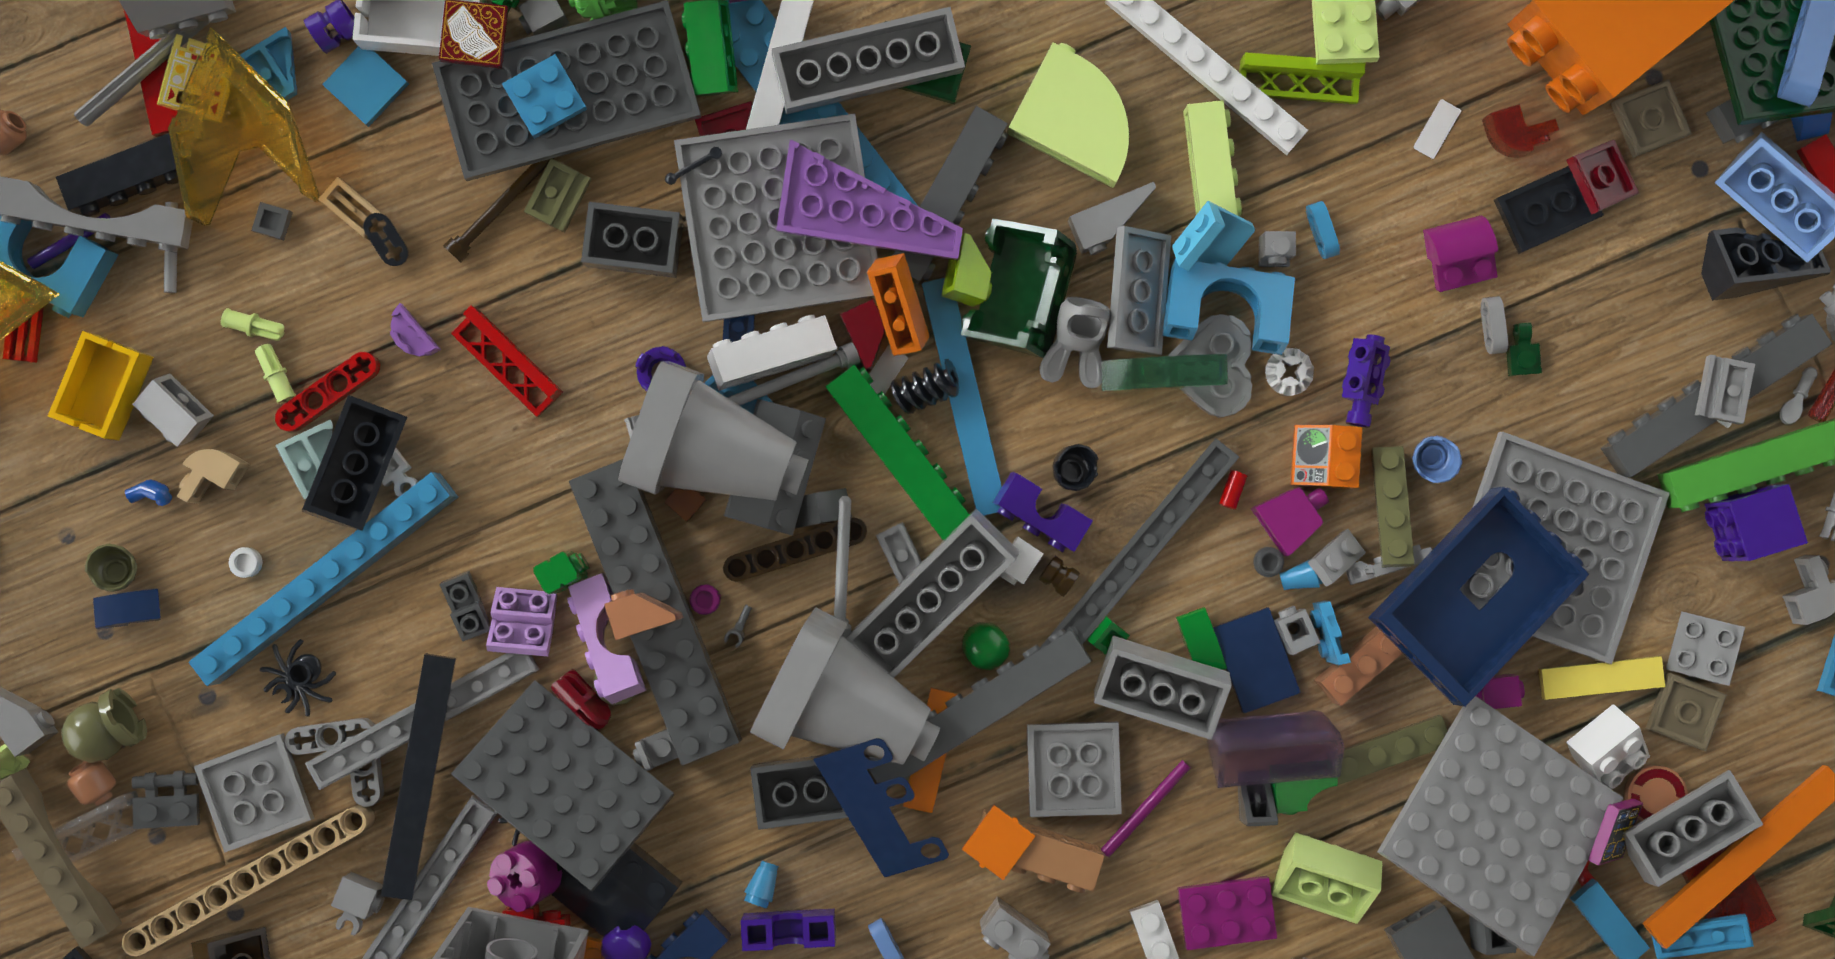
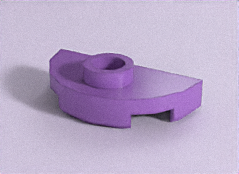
M399 303L392 312L393 317L390 331L395 344L404 352L419 357L433 355L440 351L441 348L402 303Z

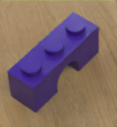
M1011 472L992 502L1000 507L997 512L1010 521H1013L1015 517L1023 521L1025 524L1022 528L1036 537L1040 533L1050 538L1048 544L1063 553L1065 549L1075 552L1093 520L1061 503L1054 515L1042 518L1036 510V500L1042 488L1018 473Z
M835 908L744 913L741 918L742 951L773 950L775 946L783 944H802L804 948L835 947Z

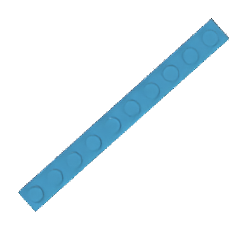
M430 472L365 524L363 531L356 530L188 663L206 686L221 684L459 496L441 473Z

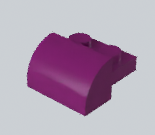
M1482 215L1423 230L1427 259L1432 261L1435 289L1437 291L1443 292L1498 277L1494 253L1498 252L1496 237L1490 223Z

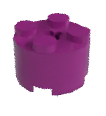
M523 841L496 856L491 864L490 879L487 881L489 892L497 896L506 906L516 912H521L542 901L557 890L561 883L562 869L558 871L556 862L534 843Z

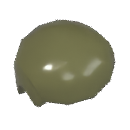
M109 543L97 546L88 555L85 572L96 587L101 590L115 592L126 589L135 580L137 563L134 556L126 548Z

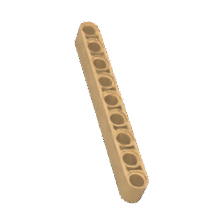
M361 805L353 806L125 933L122 938L123 950L130 956L137 957L143 955L372 827L375 821L373 810L370 807H363ZM353 812L358 813L362 817L361 827H357L352 823ZM326 828H330L335 832L334 842L326 838ZM299 843H303L308 847L307 857L299 853ZM273 858H276L280 861V872L274 870V868L272 867L271 863ZM246 873H249L253 876V886H249L246 883ZM219 888H222L226 891V901H223L219 898ZM192 903L198 905L200 909L199 916L194 915L192 912ZM165 918L172 922V931L165 927ZM139 933L145 937V946L141 945L138 941Z

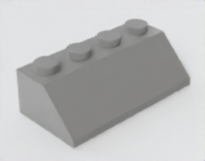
M1727 770L1626 830L1623 834L1628 856L1644 882L1659 887L1762 826L1763 823L1732 772Z

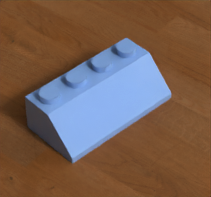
M1763 132L1737 155L1715 181V184L1807 263L1835 238V194Z

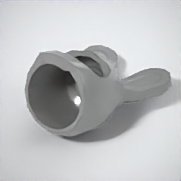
M1067 297L1058 313L1056 341L1047 351L1040 364V375L1045 381L1056 382L1062 377L1070 353L1074 350L1080 352L1079 378L1082 384L1088 388H1096L1102 383L1104 372L1099 346L1109 327L1111 314L1108 306L1081 297Z

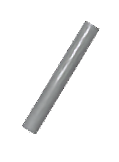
M165 202V206L178 208V203ZM164 251V293H177V253Z

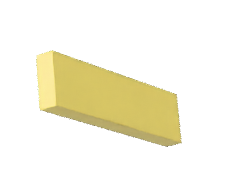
M1661 656L1613 661L1612 664L1598 662L1538 669L1541 696L1544 700L1665 687Z

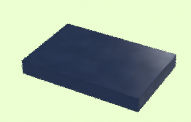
M1269 607L1213 627L1224 657L1226 670L1230 672L1232 687L1243 714L1301 693Z

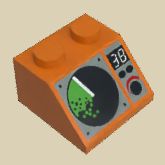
M1294 425L1290 485L1340 489L1359 488L1362 427Z

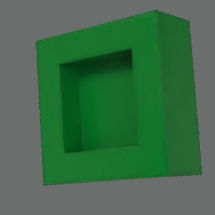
M1106 616L1087 640L1106 655L1113 636L1127 640L1130 635Z

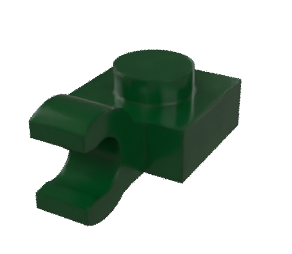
M1519 323L1513 325L1515 345L1508 346L1506 352L1508 376L1542 373L1540 343L1531 344L1532 324Z

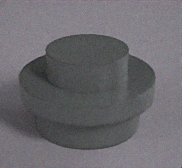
M1264 547L1255 554L1253 565L1260 575L1273 577L1282 571L1284 558L1276 548Z

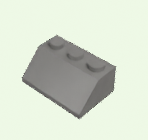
M119 0L136 31L147 37L150 36V39L167 37L169 35L168 31L178 28L180 31L193 30L199 27L198 23L207 20L210 23L221 22L228 19V14L236 12L232 0Z

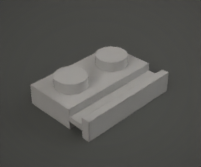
M1715 355L1706 356L1695 416L1708 417L1709 419L1738 425L1744 424L1755 364L1729 358H1720Z

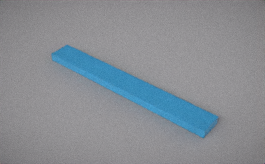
M945 278L922 283V288L941 367L946 369L945 359H949L953 363L958 375L959 394L956 397L949 396L975 508L985 516L997 513L1000 508L992 502L1002 488L966 337L961 335L962 320L958 303L941 296Z

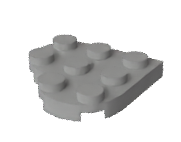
M1223 314L1210 316L1198 324V329L1192 341L1184 339L1157 367L1200 409L1209 415L1218 418L1234 415L1247 405L1252 395L1251 374L1244 365L1251 355L1250 331L1244 322L1235 316Z

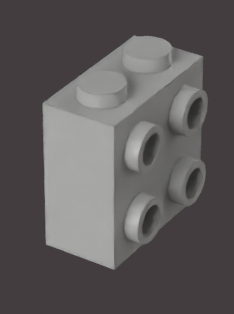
M998 896L980 919L981 933L984 935L983 940L996 950L999 947L1005 949L1009 953V959H1041L1051 945L1045 930Z

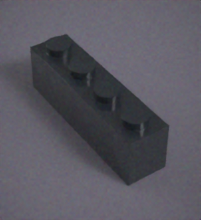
M168 133L56 176V180L68 211L90 217L98 214L101 208L108 205H122L128 202L129 197L134 195L151 194L157 190L156 187L165 183H179L185 179L184 176L193 173L181 139Z

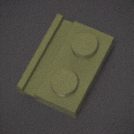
M550 159L524 212L565 233L592 179L554 159Z

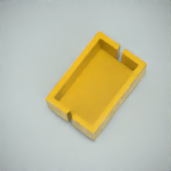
M82 331L48 417L74 427H79L78 429L101 438L120 441L134 407L132 404L138 397L154 357L102 336Z

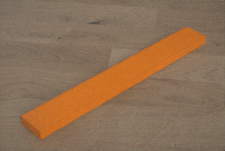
M1822 765L1761 819L1762 826L1735 841L1642 923L1661 947L1665 949L1670 947L1835 801L1834 772L1829 766Z

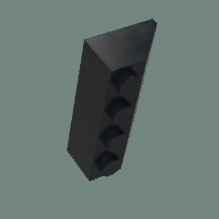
M348 395L302 512L334 524L363 531L407 417Z

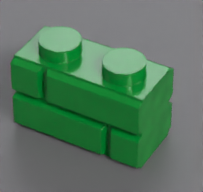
M562 551L551 557L550 560H545L533 567V572L545 593L557 594L568 589V586L588 578L586 570L590 569L582 553Z

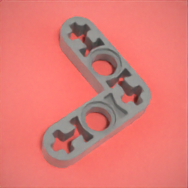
M356 718L300 726L291 729L286 734L285 746L289 752L296 755L328 751L345 742L346 739L354 737H346V731L358 729L359 724H361L363 729H368L375 724L368 718ZM327 728H333L338 733V740L334 745L324 741L323 733ZM299 732L301 737L315 735V741L302 744V748L300 744H295L294 738L299 737ZM380 758L372 761V766L369 770L358 769L350 773L352 794L358 805L369 807L377 804L382 799L384 784ZM373 773L374 778L368 779L369 789H375V795L371 796L369 800L367 795H362V790L367 788L366 779L360 781L359 776L364 777Z

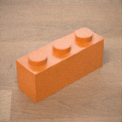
M905 254L878 258L873 262L867 274L892 354L896 356L922 351L930 336Z

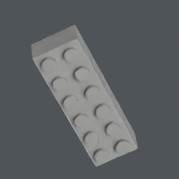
M951 7L772 48V58L786 114L960 74L965 68Z
M975 509L851 631L846 639L894 678L1017 559L1020 551L983 514Z

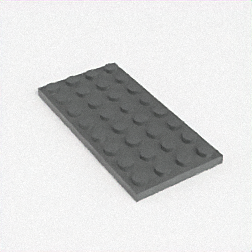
M668 0L505 43L502 69L440 61L432 63L466 181L701 118ZM556 54L587 110L534 139L502 83Z

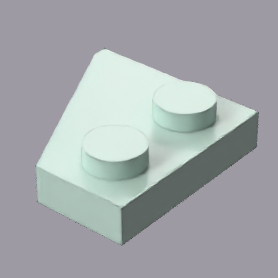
M331 420L276 445L304 500L308 496L331 439L333 429Z

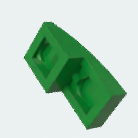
M1205 607L1176 617L1183 642L1188 649L1191 660L1221 670L1226 669L1221 648Z

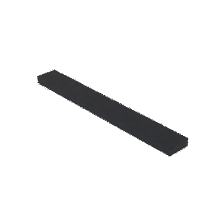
M424 654L381 896L405 900L413 899L456 658Z

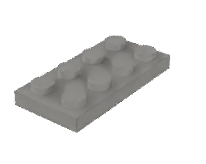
M1129 226L1117 227L1107 348L1149 355H1162V334L1166 308L1171 235Z

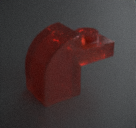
M1520 104L1492 112L1482 119L1487 138L1492 147L1502 155L1513 158L1526 156L1534 150L1533 146L1549 142L1551 140L1550 136L1559 130L1556 118L1527 127Z

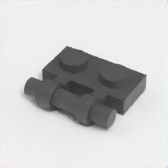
M183 770L174 771L173 774L157 775L156 772L145 773L144 776H133L132 788L145 789V797L133 798V829L199 825V794H187L188 785H198L197 774L186 773ZM173 786L174 795L158 796V787Z

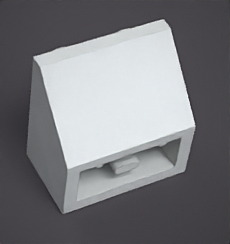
M1614 704L1566 742L1572 757L1582 770L1611 789L1620 785L1624 777L1631 771L1641 768L1646 763L1647 758L1650 757L1640 727Z

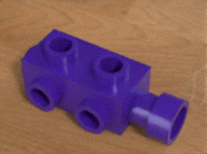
M1368 334L1366 339H1353L1352 348L1348 355L1347 373L1342 384V397L1353 401L1352 409L1347 413L1346 424L1370 428L1372 415L1370 414L1371 405H1378L1379 399L1384 394L1383 380L1385 370L1389 367L1391 360L1389 356L1390 346L1384 344L1385 338L1382 336ZM1382 357L1381 362L1377 365L1378 359ZM1376 386L1375 392L1371 394L1372 388Z

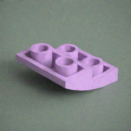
M496 587L490 612L492 621L486 643L487 651L548 657L553 633L557 594H547L544 591Z

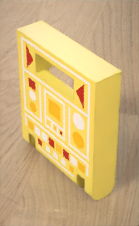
M176 34L157 105L219 124L223 116L238 54L232 52L229 62L224 61L225 49L188 38L186 48L180 47L183 36ZM178 91L208 100L205 111L177 103Z

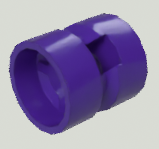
M335 0L325 6V13L317 11L303 20L315 42L326 54L340 46L342 38L345 40L353 38L355 17L343 0ZM331 23L335 29L330 31L327 25Z

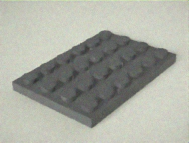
M536 680L533 681L451 773L453 777L591 892L596 889L674 796L671 790L595 728L586 725L563 702Z

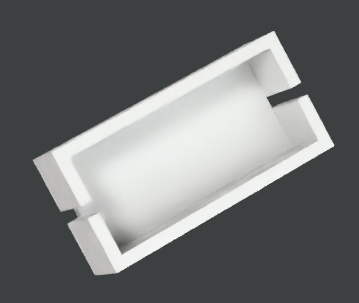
M356 0L355 7L361 13H355L353 41L362 50L439 56L445 0ZM460 0V1L487 3V0Z

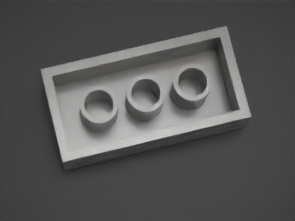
M1113 636L1094 689V703L1212 740L1232 686L1230 672Z

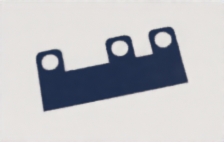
M876 738L814 758L813 760L884 878L947 859L949 853L940 838L931 837L910 844L889 807L914 799L915 794L908 781L903 777H897L875 784L867 769L888 763L893 759V755L885 741ZM871 745L879 746L884 750V757L878 761L869 760L865 757L864 750ZM892 784H900L906 788L907 792L903 798L893 799L887 795L886 789ZM932 843L940 847L941 853L935 858H928L921 853V848L926 844Z

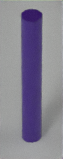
M104 213L98 216L97 218L107 219L111 217L107 213ZM84 231L82 237L88 238L95 233ZM68 234L28 258V264L33 269L38 268L73 247L79 236Z

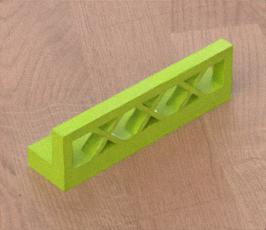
M1245 52L1240 60L1239 73L1245 78L1247 73H1258L1266 82L1259 89L1269 98L1357 104L1360 78L1365 74L1366 62L1316 64V58ZM1267 74H1273L1274 76L1269 78ZM1280 75H1286L1295 85L1289 91H1281L1273 81ZM1296 76L1304 78L1302 80H1299ZM1309 77L1318 78L1325 88L1319 93H1310L1302 83ZM1327 79H1334L1330 83L1327 81ZM1338 80H1352L1351 96L1340 95L1332 85ZM1269 86L1272 90H1267L1264 88ZM1299 88L1301 92H1293V91H1294L1295 89ZM1328 90L1331 94H1323V93Z

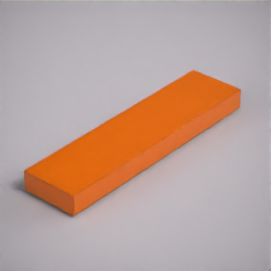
M931 687L927 706L931 708L930 712L934 709L937 714L948 708L945 702L958 694ZM947 753L909 777L908 783L915 797L911 801L904 802L903 807L928 813L933 812Z

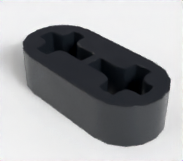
M373 213L366 217L363 229L381 259L390 266H399L406 262L409 250L391 220L382 213ZM374 218L378 221L384 220L386 222V225L383 227V231L387 235L385 239H382L378 232L372 233L370 231V228L373 226L371 220ZM390 240L395 248L399 246L402 248L403 251L399 254L401 257L399 261H396L395 258H387L386 254L389 253V248L385 242Z

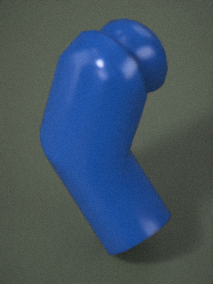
M152 479L125 490L126 498L130 503H135L147 497L155 500L157 505L165 506L172 500L169 488L165 484Z

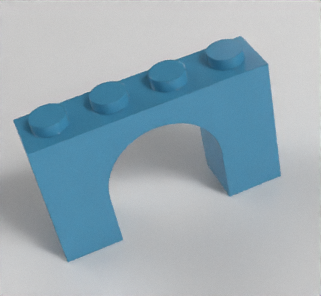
M21 220L20 225L0 221V282L14 289H18L20 286L28 290L26 296L42 304L45 300L54 305L52 310L67 318H70L71 314L84 317L119 254L93 240L79 236L59 270L49 276L36 278L27 270L22 258L23 244L32 228L33 222Z
M1175 258L1170 270L1162 336L1192 341L1198 329L1201 300L1212 292L1229 291L1243 297L1253 310L1255 324L1252 350L1282 355L1289 344L1295 277L1286 276L1282 272H1260L1251 267H1229L1220 262L1204 263L1196 261L1191 269L1187 271L1178 266Z

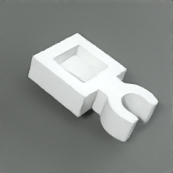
M397 448L394 450L382 483L384 486L394 483V491L400 497L404 494L403 487L406 483H410L413 487L418 481L405 474L412 467Z

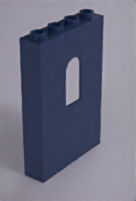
M1508 487L1491 488L1368 617L1453 705L1466 707L1589 575L1582 567L1584 565L1582 560L1575 554L1568 553L1561 545L1562 540L1555 533L1547 531L1540 524V517L1532 510L1526 509L1519 502L1520 497ZM1499 552L1504 553L1513 562V574L1479 610L1459 589L1491 555Z

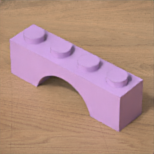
M601 573L568 586L571 597L567 598L572 613L578 616L580 624L576 625V629L581 641H586L589 651L585 653V657L590 669H595L598 679L594 680V685L599 697H604L611 704L646 691L637 662L629 655H616L609 652L605 645L604 631L609 618L604 604L611 602L610 595H613L607 577Z

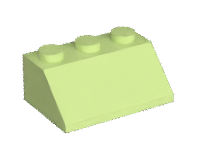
M1295 832L1284 850L1271 894L1274 897L1358 924L1381 891L1382 861Z

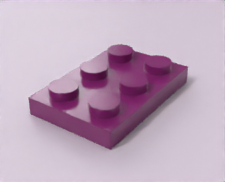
M1268 876L1177 887L1186 950L1277 939L1270 879Z

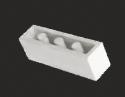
M808 315L800 318L798 323L788 326L787 323L777 324L771 327L769 332L759 334V331L749 332L738 341L731 342L730 339L721 340L713 344L707 359L720 391L824 360L835 353L837 346L826 316L815 318V315Z

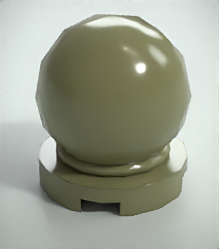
M117 688L113 691L110 689L99 695L98 702L92 701L77 707L66 717L61 730L62 741L68 753L79 760L94 763L110 759L122 749L123 745L132 747L144 740L147 736L146 722L144 718L139 721L132 709L137 706L136 702L124 690Z

